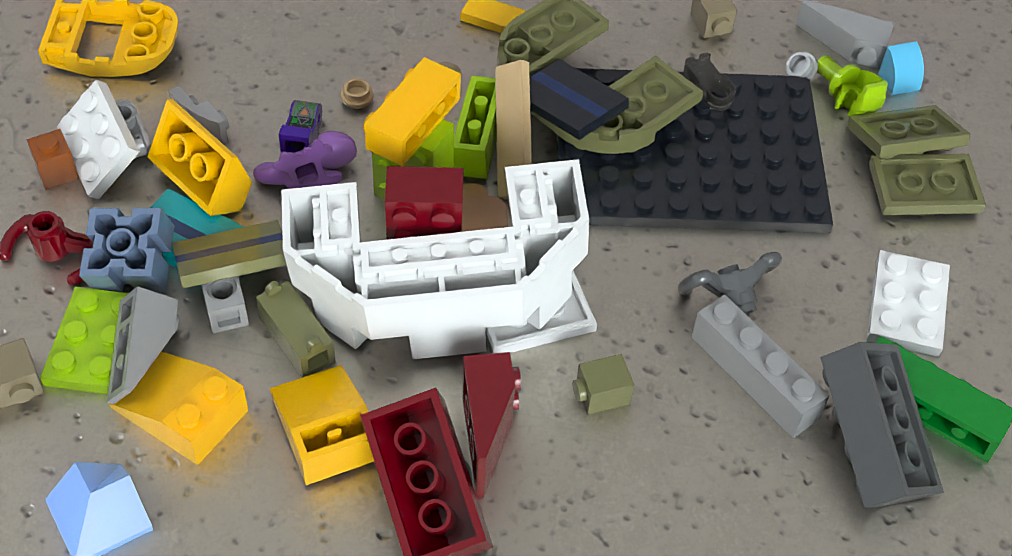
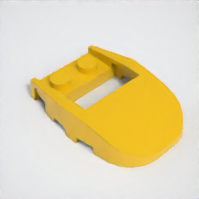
M56 0L38 53L42 64L89 77H120L142 74L161 64L171 52L178 33V17L171 7L149 0H144L140 4L131 3L129 0H82L81 4L65 3L64 0ZM87 21L123 25L112 61L109 57L96 56L95 60L79 58L76 52Z

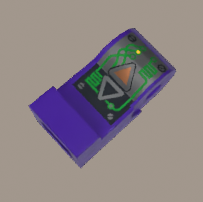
M300 100L292 102L287 122L281 126L278 134L280 152L296 153L301 151L291 147L294 141L304 142L305 148L311 147L313 140L319 136L322 121L321 103Z

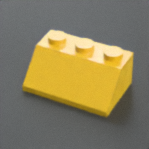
M167 99L147 158L209 216L242 211L252 181L238 157L173 99Z

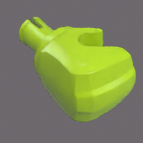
M829 55L819 58L816 73L830 82L829 93L835 98L834 108L836 110L845 107L849 109L848 116L875 113L881 109L886 99L888 85L885 79L873 72L860 70L859 67L853 64L841 67Z

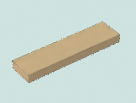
M524 60L495 67L498 198L504 200L508 199L505 167L531 164L529 62Z

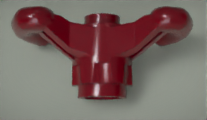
M41 211L36 214H26L10 226L0 242V260L6 262L11 259L13 247L17 239L25 232H28L27 234L36 256L42 261L53 262L62 259L68 253H83L84 248H93V242L86 234L74 232L65 227L62 218L55 213ZM80 268L68 275L67 283L70 286L75 287L84 282L79 276Z

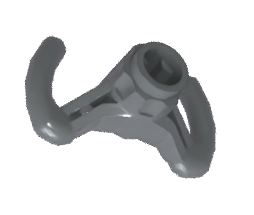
M778 252L763 254L758 261L747 269H739L738 264L718 270V274L709 270L695 272L679 283L678 291L683 296H689L694 288L702 286L719 298L726 295L747 315L757 310L755 304L758 300L754 286L764 274L780 265L782 260L781 254Z

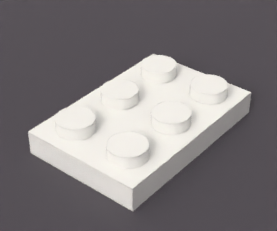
M96 79L57 126L58 129H61L68 144L77 173L87 195L96 199L102 197L140 152L107 83Z
M880 250L876 258L866 341L876 343L879 336H882L891 342L898 343L908 351L939 357L943 350L950 265Z

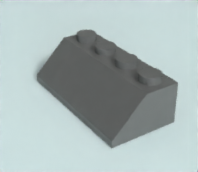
M858 342L820 357L824 368L822 371L823 379L832 395L834 416L842 429L845 439V454L852 463L856 477V491L863 501L864 507H884L944 493L898 345Z

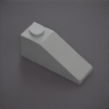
M802 0L796 25L846 60L880 69L894 22L812 0Z
M137 286L120 300L107 403L115 404L132 392L167 342L175 334L180 321V317L177 314L178 299Z

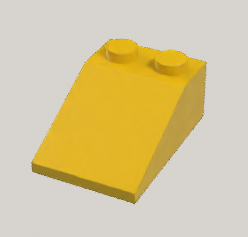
M162 351L132 392L115 404L109 403L111 409L196 465L202 462L249 411L243 385L214 367Z

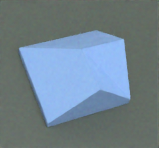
M75 462L45 499L71 556H100L153 530L130 475L121 464Z

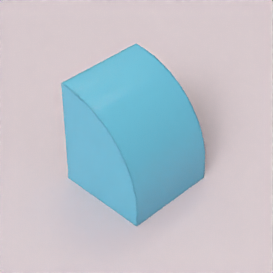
M917 41L887 47L878 74L888 82L887 89L890 95L920 90L924 77V63Z

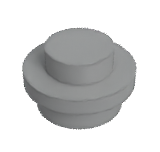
M797 52L790 56L786 63L788 76L807 77L811 80L818 69L816 58L808 52Z

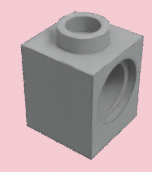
M238 276L201 284L212 333L249 325Z

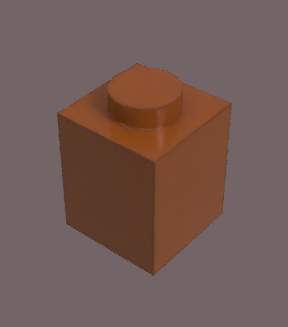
M61 129L26 139L45 190L79 179L71 151Z

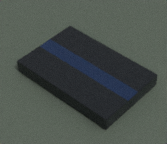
M560 59L529 77L530 111L578 140H581L629 108L628 97Z

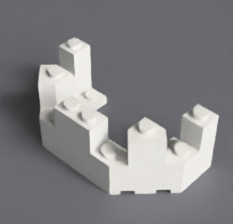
M579 159L505 167L512 227L361 242L356 182L281 190L283 253L292 285L312 299L319 323L354 349H357L367 338L374 340L409 336L412 359L487 352L485 328L523 324L527 321L540 330L571 297L572 270L588 254L589 215Z

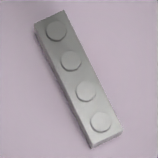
M726 295L718 298L697 313L691 337L792 438H795L821 418L830 395Z

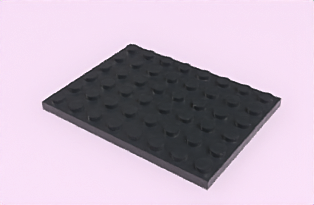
M576 68L606 86H610L633 71ZM678 72L703 91L702 100L657 131L654 142L635 152L618 154L597 153L578 149L557 135V162L579 159L589 225L831 233L833 219L810 78L783 75Z

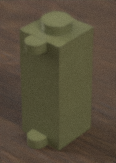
M277 281L270 282L266 286L265 291L256 296L259 318L299 375L305 377L336 363L333 340L289 281L279 284Z

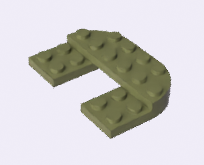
M543 0L514 18L504 28L499 38L497 66L524 60L529 62V77L558 59H564L606 32L609 20L582 0ZM655 55L608 86L629 98V108L581 140H578L534 112L530 111V113L578 149L606 154L635 152L653 143L657 131L702 100L703 91Z

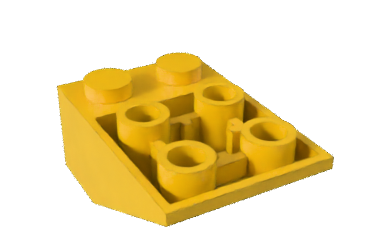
M342 365L269 388L306 485L374 462L360 416L369 411Z

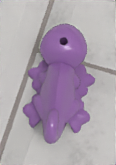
M326 131L313 140L311 147H306L304 150L296 153L281 152L278 161L259 164L254 169V178L264 184L285 185L287 189L337 184L342 180L341 172L335 170L328 171L324 168L339 169L350 163L357 154L355 141L342 132Z

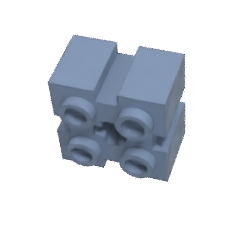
M90 208L86 236L93 242V248L83 249L79 276L92 289L123 292L124 285L130 284L134 289L138 286L153 292H166L169 264L162 257V253L171 252L175 225L162 208H133L131 216H125L119 208Z

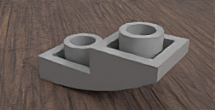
M180 85L168 90L170 99L178 103L223 145L228 144L226 129L229 128V123L221 110L216 111L208 100L199 104L193 95L188 96Z

